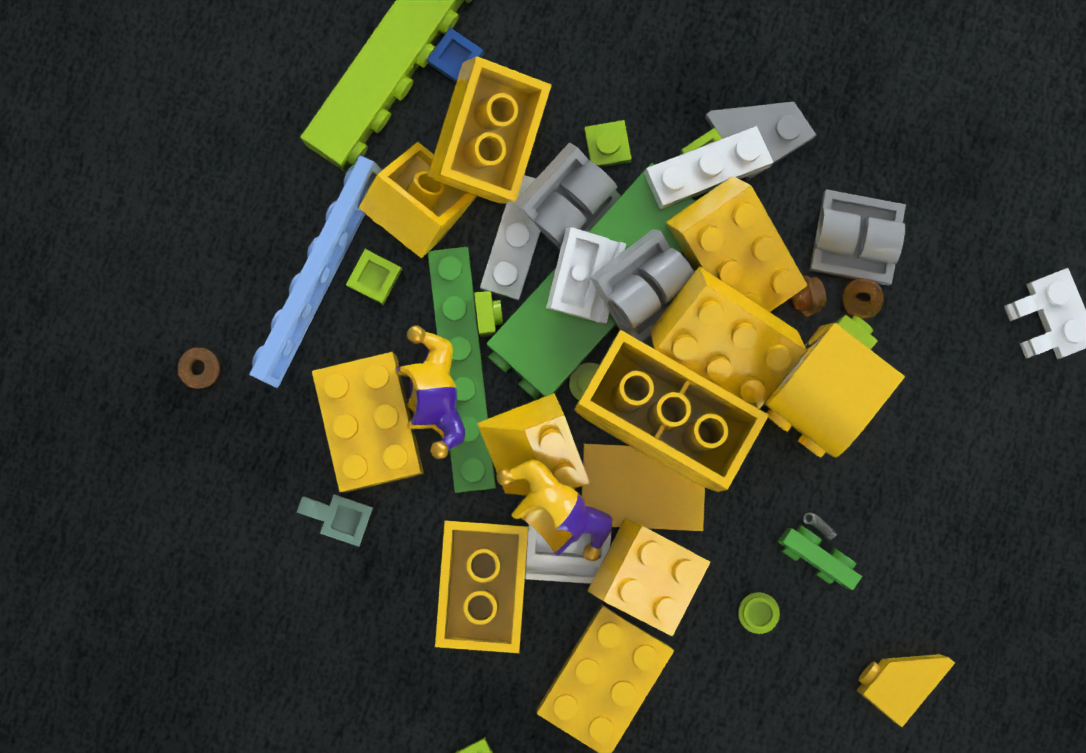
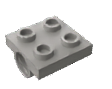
M569 142L514 203L560 251L566 228L572 227L589 232L621 195L616 191L618 187L615 182L601 168L591 162L578 147Z
M825 190L809 271L882 285H891L895 264L899 260L904 242L905 224L903 223L906 204Z
M652 229L592 275L590 279L620 330L643 342L650 336L649 330L691 278L694 271L688 261L677 250L670 248L662 232Z

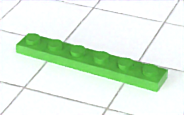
M460 247L429 251L428 258L437 335L447 339L453 346L450 376L457 388L456 407L465 428L463 443L450 450L455 493L496 489L493 462L477 424L487 420L488 414L469 248Z

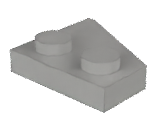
M795 102L714 110L705 116L712 129L716 128L722 139L757 126L773 160V164L816 136ZM762 171L746 176L745 178L748 181L751 178L758 175L759 173H761Z

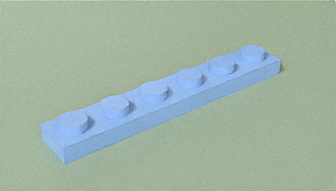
M360 155L356 164L348 169L344 178V188L338 200L334 201L328 208L326 223L319 237H316L311 242L307 252L308 259L301 273H298L293 278L289 287L290 295L283 309H280L273 317L271 332L265 344L256 351L252 361L253 368L249 375L276 388L279 387L365 216V213L358 207L376 175L382 171L374 161Z

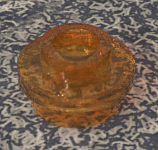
M803 275L808 286L791 298L796 309L801 310L806 316L816 314L819 309L825 307L826 292L818 277L810 278L807 275Z
M856 279L846 286L842 298L843 305L852 316L862 319L870 318L881 310L884 294L881 287L873 280ZM860 292H866L870 295L871 299L868 302H861L857 299L856 295Z
M204 348L188 350L182 355L178 364V373L181 380L186 385L197 389L206 388L213 384L220 371L217 357L211 351ZM198 360L203 361L205 365L204 372L200 375H194L191 370L192 364Z

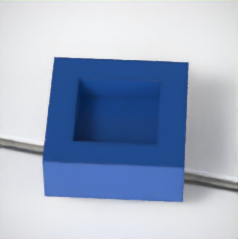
M449 28L427 62L456 83L462 63L476 56L481 58L484 52L483 49L452 28Z

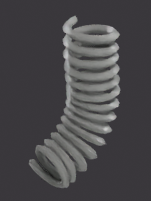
M806 513L804 515V523L818 529L822 533L821 535L825 534L824 537L828 541L837 535L818 515L813 513Z

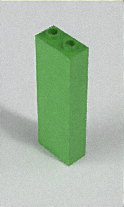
M643 172L594 225L589 233L609 238L612 241L626 243V250L649 231L655 229L662 232L670 248L682 254L683 251L665 222L695 201L690 198L660 210ZM556 268L487 342L488 348L493 351L488 358L505 373L510 368L522 378L518 385L534 400H537L540 396L545 397L553 393L555 394L576 368L586 360L617 325L610 311L607 323L599 324L592 320L547 309L546 306Z

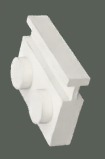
M566 228L546 308L578 318L592 320L599 324H606L609 310L590 277L625 251L626 243L612 241L609 238L576 228Z
M529 525L525 579L591 584L610 548L611 532L600 548L601 553L598 560L588 561L584 558L583 551L584 547L591 543V534H582L577 541L573 542L560 555H555L545 539Z

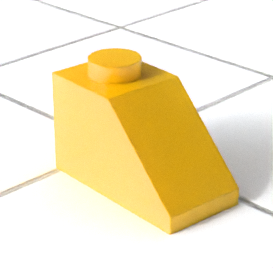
M940 654L882 659L879 664L872 662L862 672L858 679L862 684L856 691L894 723L903 727L955 662L949 657Z

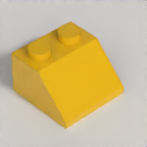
M417 142L376 175L358 208L402 242L408 249L422 258L444 238L477 196L427 178L434 154Z
M554 393L477 423L497 473L501 469L511 470L526 461L535 459L543 463L561 484L575 489L589 483L566 418ZM514 480L512 485L508 487L502 486L507 494L526 496L529 494V485L526 480Z

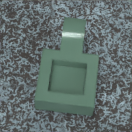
M334 494L330 505L302 497L297 513L324 521L320 534L359 547L373 507Z

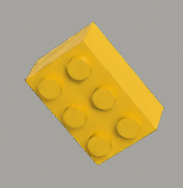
M478 56L463 62L427 178L499 204L515 202L551 84Z
M734 176L665 222L694 272L699 266L768 312H771L808 286L753 187Z
M700 266L649 330L655 350L758 409L762 407L807 352L796 329Z
M393 352L312 371L339 492L346 493L424 474L414 429H408L407 424L411 421L402 377L396 374L395 367H399L397 356Z
M445 521L435 647L519 653L529 526Z
M601 604L539 704L537 714L598 753H612L674 650Z

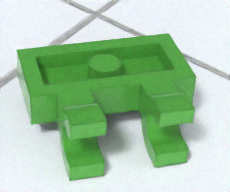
M799 525L796 530L786 528L777 541L785 546L782 550L783 553L795 561L799 558L804 559L818 569L815 575L828 584H832L835 581L846 589L853 590L862 576L853 570L856 566L853 560L836 548H833L830 554L820 548L818 545L822 540L802 525Z

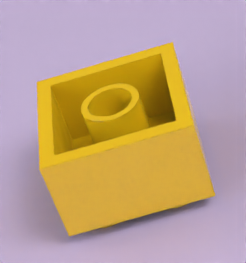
M625 518L587 591L602 601L673 636L710 561Z

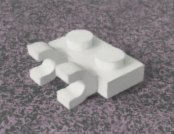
M1068 268L1026 284L1031 296L1004 306L1010 321L1037 311L1045 328V334L1020 343L1025 358L1038 355L1053 348L1057 359L1086 348V309Z

